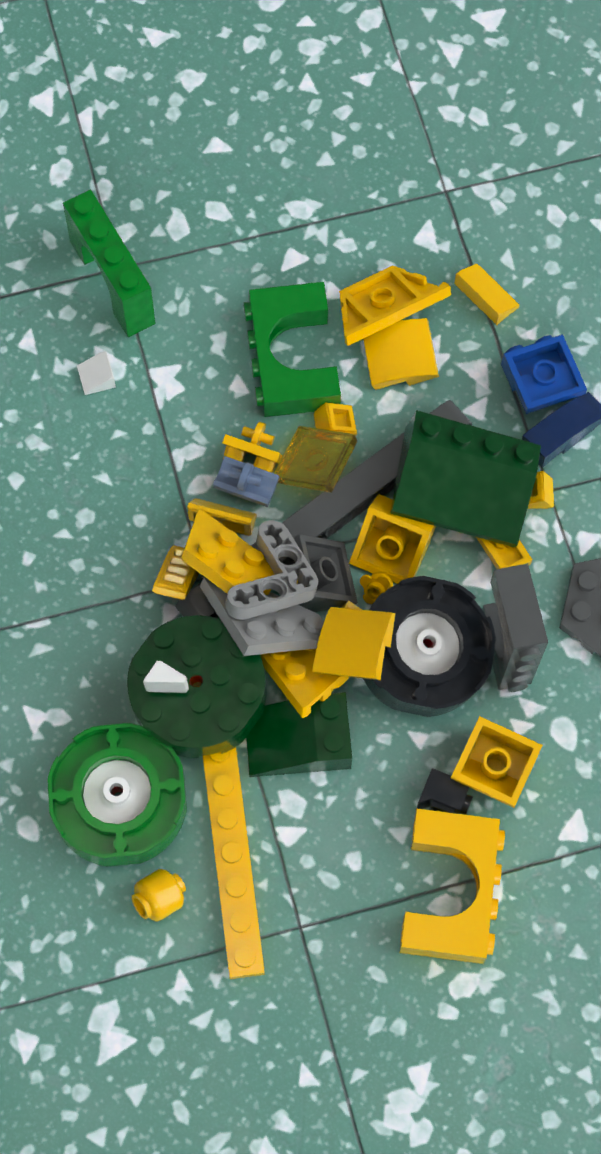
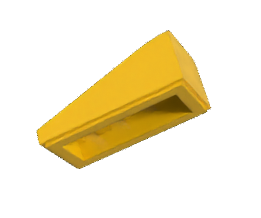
M171 546L155 580L152 592L185 600L199 572L181 560L184 551L183 547Z

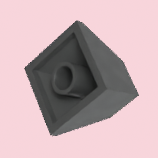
M301 534L295 536V542L319 580L314 598L298 605L313 612L329 610L330 607L341 608L348 601L357 604L344 542ZM287 557L284 564L293 565L295 561Z

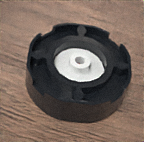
M427 576L404 579L399 584L379 595L369 610L395 613L391 648L385 647L381 680L363 678L370 691L381 702L394 710L425 717L446 714L469 700L483 686L491 673L496 644L492 620L490 616L486 617L481 607L475 601L476 597L458 583Z

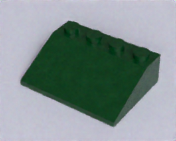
M416 410L405 428L390 513L516 548L537 475L541 445Z

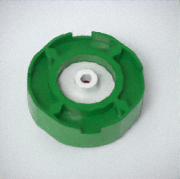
M132 723L93 726L72 738L73 742L65 748L59 757L55 758L47 779L49 813L62 840L80 857L106 867L140 864L160 854L172 843L179 833L187 813L183 766L174 749L152 736L151 732L143 726Z

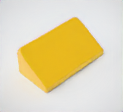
M474 264L456 273L454 284L496 325L519 308L520 305L480 265Z
M197 498L190 501L187 506L190 521L194 522L198 510L202 509L229 530L247 536L252 534L257 518L255 513Z

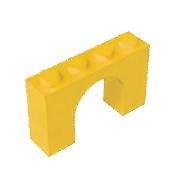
M417 808L414 818L411 850L446 854L461 860L467 865L474 876L476 896L468 909L454 916L443 917L405 912L399 953L479 964L485 962L487 955H493L495 934L489 933L490 919L496 920L498 912V899L492 898L494 885H500L502 865L496 864L497 851H503L505 831L499 830L500 819Z

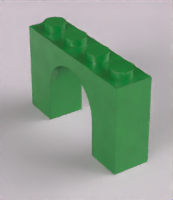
M90 189L63 202L70 242L84 265L95 260L108 287L113 314L127 337L155 325L151 287L92 190Z
M324 282L249 290V302H244L245 320L252 321L253 330H247L249 349H255L256 358L251 359L253 378L259 377L260 387H255L257 406H263L264 417L315 412L325 402L340 404L341 391L337 366L295 370L278 362L270 350L275 338L286 330L328 324V305Z

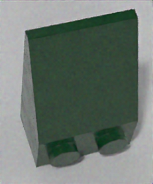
M346 692L331 693V696L324 702L318 700L311 706V713L304 718L299 715L289 700L265 705L262 716L246 737L249 777L351 769L352 749Z

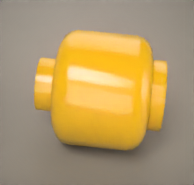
M158 869L135 884L134 894L131 898L132 903L142 918H150L158 922L183 906V892L186 891V887L178 874H171L167 870Z

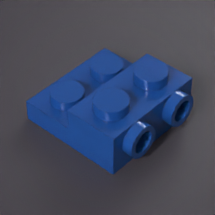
M563 334L556 337L551 335L544 336L534 344L525 347L517 345L511 347L503 354L501 366L512 392H517L526 414L586 394L587 388Z

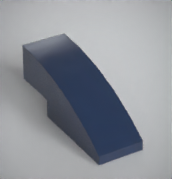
M587 392L585 395L573 399L551 413L522 436L524 441L541 445L538 463L541 468L561 452L563 454L566 453L601 424V404Z

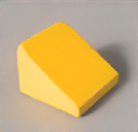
M325 402L314 412L318 440L326 441L357 435L352 405Z
M544 471L537 472L528 509L553 508V479Z

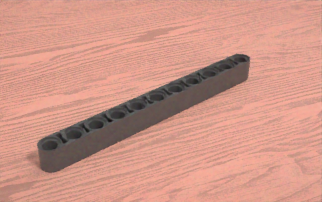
M452 400L444 402L429 413L472 426V422ZM404 433L283 521L282 524L288 529L293 539L299 534L327 539L369 508L378 494L385 496L393 490L397 478ZM256 542L251 545L253 548L260 551ZM280 557L279 561L284 564L287 557ZM201 583L189 591L185 600H179L175 606L183 617L203 615L219 618L201 590Z

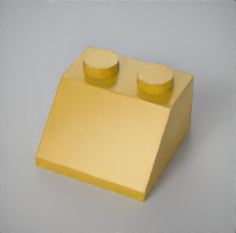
M378 494L368 508L349 564L370 573H384L390 577L392 582L399 584L404 579L416 576L436 526L391 514L392 499Z
M479 716L452 773L451 779L514 808L543 745Z

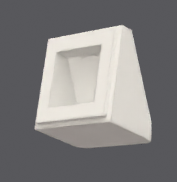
M107 351L100 352L77 365L85 395L116 388Z
M156 661L143 681L148 692L186 693L189 690L186 676L162 661Z

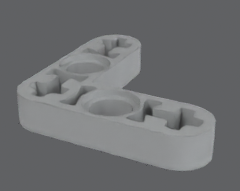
M269 520L263 522L259 526L256 543L275 575L230 588L226 598L225 609L235 619H249L312 600L316 594L319 581L317 575L288 529L278 521ZM290 557L295 561V564L285 565L279 561V558ZM267 589H272L277 591L281 596L278 598H270L263 593V591Z

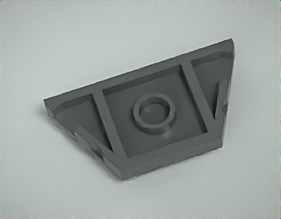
M601 558L574 563L559 627L571 638L578 639L581 645L591 654L595 652L600 657Z

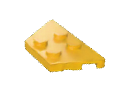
M392 265L340 290L345 344L349 346L451 296L450 285L446 282H442L439 286L428 283L426 276L418 273H409L403 268Z
M202 509L198 510L181 560L227 594L230 588L236 585L275 575L261 551L253 548L238 537L234 531L226 528ZM267 589L263 593L269 595L271 589Z
M316 649L260 654L265 670L302 718L307 717L311 713V706L318 700L324 702L331 696L334 689L341 687L349 679L346 676L312 672Z

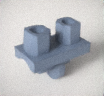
M224 456L219 473L214 480L213 488L268 507L280 477L277 474L254 467L251 463H243Z

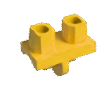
M260 421L255 429L243 427L241 435L251 438V442L225 434L222 444L226 445L224 456L243 462L246 453L257 456L254 467L271 473L276 463L281 465L284 457L279 452L260 446L261 442L272 446L275 436L265 433L266 423Z

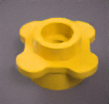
M380 572L373 573L371 576L365 574L359 581L364 588L365 594L363 599L368 604H373L379 595L393 587L390 577Z

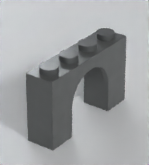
M528 563L495 569L490 581L495 603L485 604L482 608L486 617L490 616L496 635L492 666L498 690L508 689L509 692H517L528 688V685L533 681L548 644Z

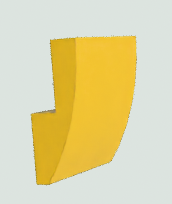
M427 318L400 320L363 339L371 385L375 390L405 381L410 386L439 377Z
M330 607L319 636L312 672L381 680L385 647L391 648L395 613Z

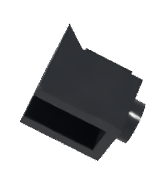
M432 768L417 808L424 809L430 807L429 810L466 815L473 796L467 794L468 786L451 779V775Z

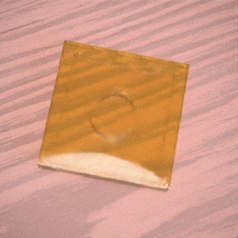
M298 426L274 474L280 477L278 483L332 492L358 442L355 435Z

